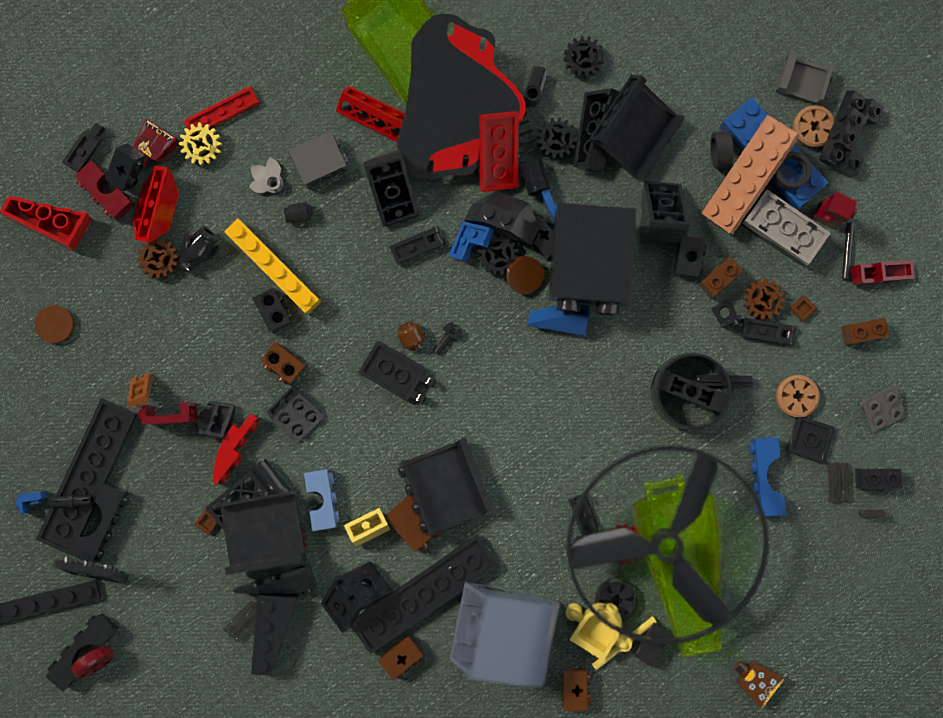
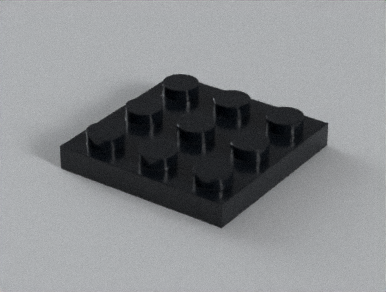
M63 557L62 560L55 559L54 568L68 574L127 584L128 576L124 575L123 571L118 568H114V566L102 564V567H100V565H96L93 562L82 561L80 563L75 561V559Z

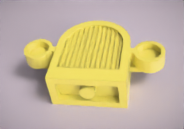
M572 603L567 607V618L571 621L579 622L572 632L570 641L603 661L614 644L623 652L631 649L633 643L631 638L624 635L619 636L620 633L601 622L589 608L582 614L581 606L576 603ZM611 603L592 605L603 617L621 628L622 619L615 605Z

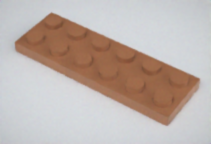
M767 115L702 214L728 233L733 234L800 135Z

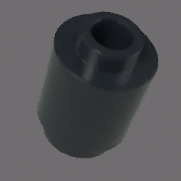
M305 201L288 205V208H284L286 222L295 224L311 220V216H313L311 204L308 205Z

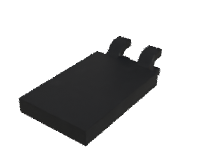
M378 340L358 372L408 402L410 398H413L421 404L426 400L425 396L418 393L422 383L432 388L436 383L434 379L425 375L427 371L425 367Z

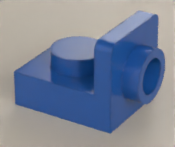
M47 490L17 495L16 508L19 510V513H30L29 505L41 503V499L48 498Z

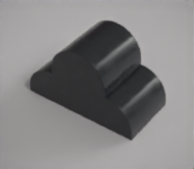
M401 150L363 161L383 227L418 217L417 205Z
M644 181L640 219V242L680 246L683 237L687 236L690 227L682 184Z

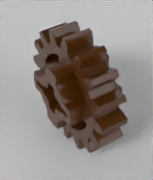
M157 238L154 242L148 243V245L142 243L141 246L144 249L137 251L141 254V257L136 258L137 261L141 262L138 267L144 269L142 273L145 275L149 274L150 278H154L155 275L157 279H161L162 275L168 278V272L175 273L173 266H178L175 260L180 259L178 255H175L178 249L172 248L174 244L172 242L167 243L165 238L161 242ZM157 246H163L166 250L160 251ZM157 255L161 256L159 258V262L155 261L157 259ZM157 266L159 271L152 270L149 267Z
M765 278L761 283V280L757 279L755 284L753 282L749 284L751 289L746 288L744 290L747 295L742 297V299L746 300L743 307H749L747 313L753 312V318L759 315L760 320H764L765 316L767 319H771L772 314L777 316L779 314L777 310L783 309L780 303L785 302V299L781 298L785 293L779 292L781 286L775 287L774 280L768 283V279ZM755 291L756 295L754 299H752V294ZM766 297L767 300L761 302L760 298ZM773 300H775V305H774V307L772 308V305H771V304H772ZM754 306L761 308V311L756 309Z

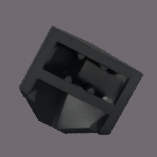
M209 401L207 407L199 414L196 422L198 435L224 439L233 425L235 404Z

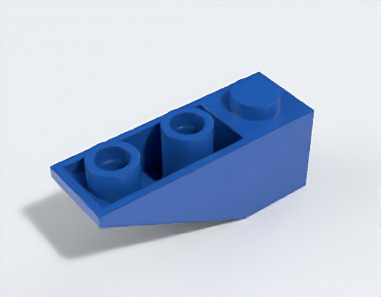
M580 304V312L557 311V306L530 311L528 326L585 335L590 306Z

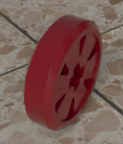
M110 646L99 647L77 660L73 664L71 672L75 678L79 679L90 676L110 663L114 657V652Z

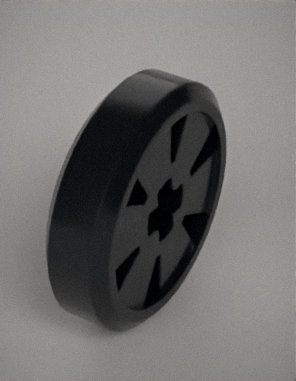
M607 579L596 590L595 604L611 603L614 605L611 598H615V595H618L621 602H618L615 606L618 608L622 621L631 617L637 608L638 596L636 590L624 579Z

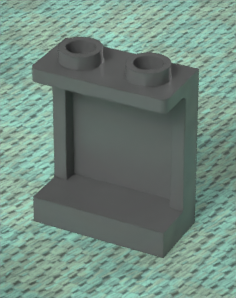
M790 51L785 58L775 92L815 105H819L823 100L826 101L829 95L828 84L832 82L835 72H833L834 65L823 66L797 58L798 53Z
M331 131L289 149L306 188L313 186V182L342 169L344 171L348 169L346 166L349 163L345 153H340L338 149L341 146L337 135L333 137Z

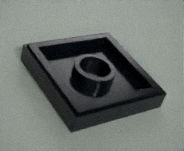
M796 417L786 452L824 464L835 427L806 417Z

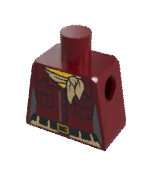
M145 119L133 147L146 155L143 162V168H145L150 160L161 164L179 145L180 141L148 119Z

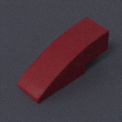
M913 260L887 261L851 266L853 285L915 279Z

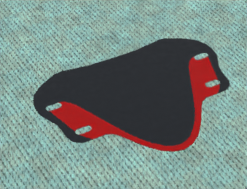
M452 14L432 16L422 25L411 43L410 83L405 115L398 136L397 146L401 150L408 171L415 177L424 180H435L447 175H470L475 171L480 149L479 115L516 111L519 113L520 122L526 111L525 101L521 92L494 65V35L488 30L473 27ZM450 22L454 23V31L452 35L447 34L448 24ZM484 37L486 38V48L484 51H481L479 49L480 40ZM464 155L469 156V162L466 168L462 166ZM429 160L434 161L432 173L427 171Z

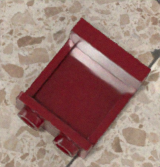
M180 402L181 414L155 416L154 405H144L139 410V420L142 421V425L197 422V403Z

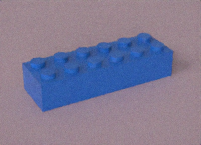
M751 97L725 119L719 128L722 131L730 132L733 144L742 153L768 114ZM794 144V146L792 147V149L789 151V152L795 151V152H800V153H802V152L795 146V144ZM787 160L781 166V175L789 182H796L803 175L802 166L795 160ZM812 164L811 177L807 183L798 189L785 190L779 187L773 180V176L768 182L780 197L796 210L828 183Z

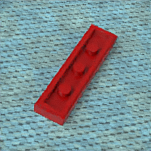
M249 86L183 121L188 130H191V124L198 127V123H202L203 128L206 124L210 125L209 130L254 108L260 102L252 87ZM201 131L194 133L192 137L199 135Z

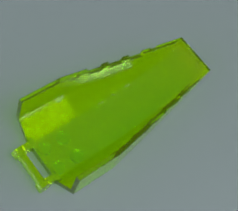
M682 474L650 482V480L644 481L646 496L631 504L635 530L638 536L652 543L651 537L657 530L670 528L685 489ZM678 485V490L653 495V489ZM709 492L701 515L682 531L679 536L684 543L682 555L720 598L721 534L714 495ZM664 539L659 545V550L671 553L675 546V539ZM655 554L643 556L674 637L694 634L714 625L702 621L672 586V562H663ZM721 628L697 640L677 643L682 657L685 658L722 650Z

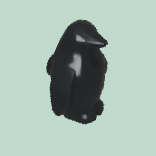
M205 225L192 236L191 231L187 232L183 238L181 257L178 263L180 270L190 273L194 266L213 258L217 253L219 245L214 246L218 241L217 236Z

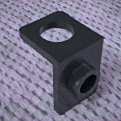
M725 300L711 308L721 327L727 325L730 328L739 323L737 319L743 317L742 314L736 315L729 300ZM723 306L729 309V315L725 318L719 315V309Z

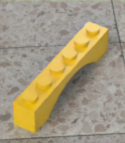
M238 218L224 231L307 315L321 303Z

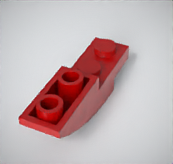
M250 414L241 427L232 425L227 432L217 453L214 465L213 483L215 485L224 484L230 477V470L236 468L241 463L242 459L240 457L243 453L237 450V448H242L248 440L246 438L250 432L253 433L259 426L258 421L260 418L255 414Z

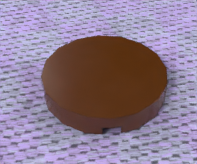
M518 257L508 267L506 273L507 283L517 293H532L539 288L543 281V267L533 257Z
M58 305L43 308L35 319V330L38 336L49 343L64 342L74 331L75 321L72 314L66 308Z

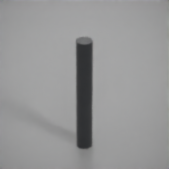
M854 222L846 223L842 279L844 280L850 279Z

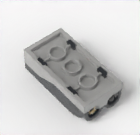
M767 189L761 193L752 210L740 224L788 258L802 265L810 264L830 235V232Z

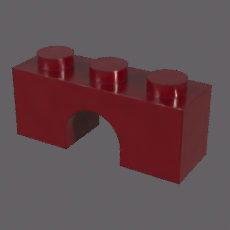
M92 160L75 175L79 180L77 182L78 186L92 194L90 198L97 205L101 204L105 208L103 212L110 219L114 217L120 220L135 206L125 193L118 188L110 194L103 193V184L107 181L105 180L106 173Z
M836 191L831 194L829 200L824 199L819 203L812 219L833 229L855 216L857 212L855 207L858 201Z

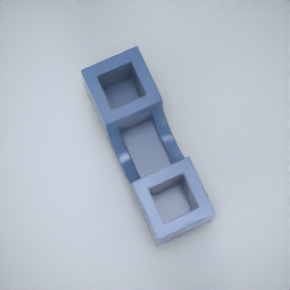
M329 469L304 473L307 492H319L324 499L323 506L320 509L310 511L312 531L337 527V523L340 522L339 511H335L334 503H337L336 492L332 491V484H334L333 472L330 473Z

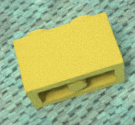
M380 508L344 525L355 547L391 530Z

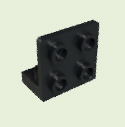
M294 385L267 411L271 420L297 443L324 418V415Z

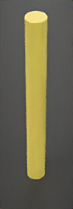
M652 616L632 633L642 635L657 621ZM615 645L611 648L604 661L599 658L592 665L598 670L617 655L620 650Z

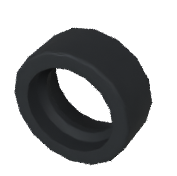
M728 131L713 132L711 135L710 152L715 169L730 168L732 166L733 142Z
M791 151L774 173L773 180L779 187L785 190L798 189L807 183L811 177V162L804 154ZM787 160H795L802 166L803 175L796 182H789L781 175V166Z

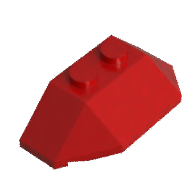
M154 166L152 173L148 175L142 185L133 219L134 238L137 241L151 243L170 230L179 196V191L170 168Z

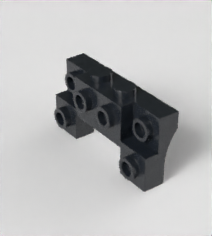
M846 90L819 160L847 176L857 177L864 159L854 152L866 123L878 125L884 107L874 99H866L856 90Z

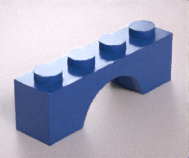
M779 438L751 439V443H749L750 455H753L751 472L755 476V482L752 484L753 491L761 503L765 516L786 515L784 495L775 492L767 481L769 465L780 457ZM754 502L755 511L758 512L756 504Z

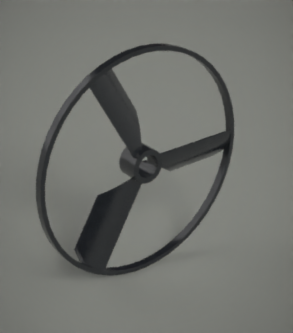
M657 446L638 450L623 456L603 469L589 483L572 512L568 526L566 552L570 574L576 590L585 605L601 622L621 635L634 640L653 644H677L697 640L719 630L732 621L746 607L757 591L766 569L769 554V534L766 517L759 499L748 482L730 465L716 456L694 448ZM680 451L697 454L670 528L657 530L651 537L652 543L626 528L579 536L571 543L576 517L584 500L594 486L614 468L628 460L654 452ZM717 463L732 472L749 491L759 512L763 531V552L757 576L744 599L732 612L682 555L684 543L679 536L682 531L701 515L718 471ZM666 538L675 539V546L671 553L659 550L660 543ZM655 554L663 562H672V586L702 621L714 625L694 634L673 638L647 637L629 632L611 623L591 605L578 584L574 570Z

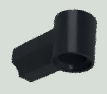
M532 67L523 97L525 104L529 107H535L540 102L548 75V70L543 67ZM534 93L537 97L531 99L528 97V94Z

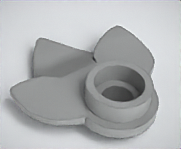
M269 158L266 167L260 165L251 166V173L255 181L249 187L254 192L262 194L267 191L270 193L281 191L283 188V180L280 177L281 167L275 159ZM277 181V185L272 187L271 182Z

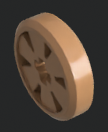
M808 106L796 115L792 130L800 135L797 141L807 148H819L825 145L835 119L831 112L824 107ZM814 123L817 124L816 128L818 131L816 129L814 131L811 130Z
M794 375L787 377L777 387V405L788 416L805 417L811 414L818 406L820 399L818 387L806 376ZM795 391L802 395V398H799V402L793 398V394H796Z

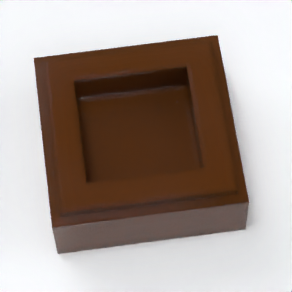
M802 295L789 307L801 322L817 309L805 295Z
M205 508L194 522V525L209 536L218 523Z

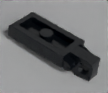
M95 123L91 130L83 131L62 163L78 173L88 163L101 144L100 142L103 139L101 136L105 128Z

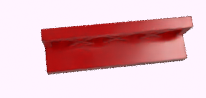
M349 85L341 92L335 111L396 142L398 135L394 133L393 128L401 129L405 115L404 112ZM344 101L349 103L353 110L347 111L343 109ZM359 111L367 112L369 119L362 118ZM376 120H383L387 127L382 128L378 126Z

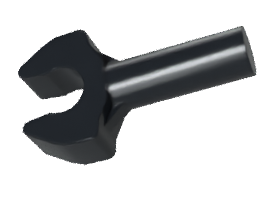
M453 322L443 327L445 336L433 350L438 356L450 340H459L461 337V328L455 334L449 332L454 324Z

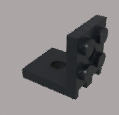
M370 561L336 577L322 599L321 605L341 633L349 630L362 609L390 596L393 590ZM362 582L368 583L370 588L365 587Z

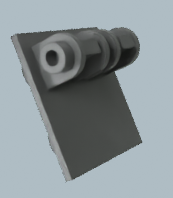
M897 385L887 386L886 389L880 392L877 391L875 395L871 394V397L861 399L858 403L860 409L865 411L871 433L906 417Z

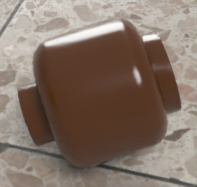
M409 321L399 326L397 337L403 348H411L414 351L422 347L425 335L418 323Z

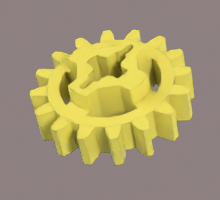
M198 123V127L191 124V130L185 128L184 130L187 134L180 135L184 139V142H179V145L184 146L181 153H187L185 156L187 160L192 157V163L194 164L197 160L200 165H203L204 160L210 164V158L212 157L216 160L217 157L214 154L221 153L217 149L218 146H222L221 142H217L221 137L220 135H214L216 130L214 128L209 130L210 125L208 124L204 128L202 123ZM201 131L199 135L192 137L194 133ZM208 135L211 136L213 140V145L209 143ZM193 141H197V142H198V141H199V142L202 141V142L205 143V145H207L208 147H205V146L202 147V146H200V148H199V146H198L195 142H193ZM188 143L192 145L193 153H191ZM210 151L206 156H202V153Z

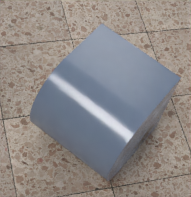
M465 582L450 660L471 679L521 686L544 685L559 603L526 592Z

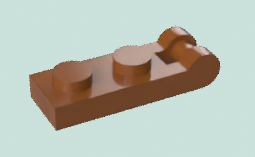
M150 372L140 378L137 376L131 378L127 399L130 408L135 406L141 407L149 402L151 384L154 383Z

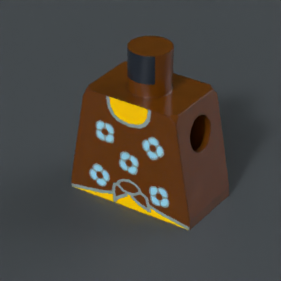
M739 660L733 668L740 675L736 682L761 709L784 680L776 672L753 660L748 666Z

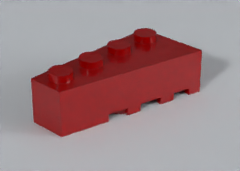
M8 196L0 210V214L6 219L73 252L92 221V218L86 212H77L68 208L36 203L13 196Z

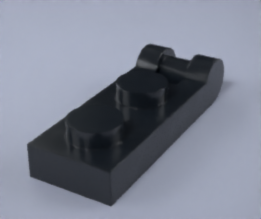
M439 226L389 246L396 264L398 265L445 245L444 238H441L439 234L441 232ZM433 236L434 242L429 244L427 237Z
M743 318L740 337L794 346L793 334L796 332L797 326ZM782 330L786 331L785 338L781 337Z

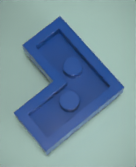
M463 221L449 256L453 259L467 262L474 245L488 248L494 230Z

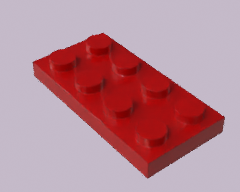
M512 111L479 115L480 191L489 192L518 188L519 113Z

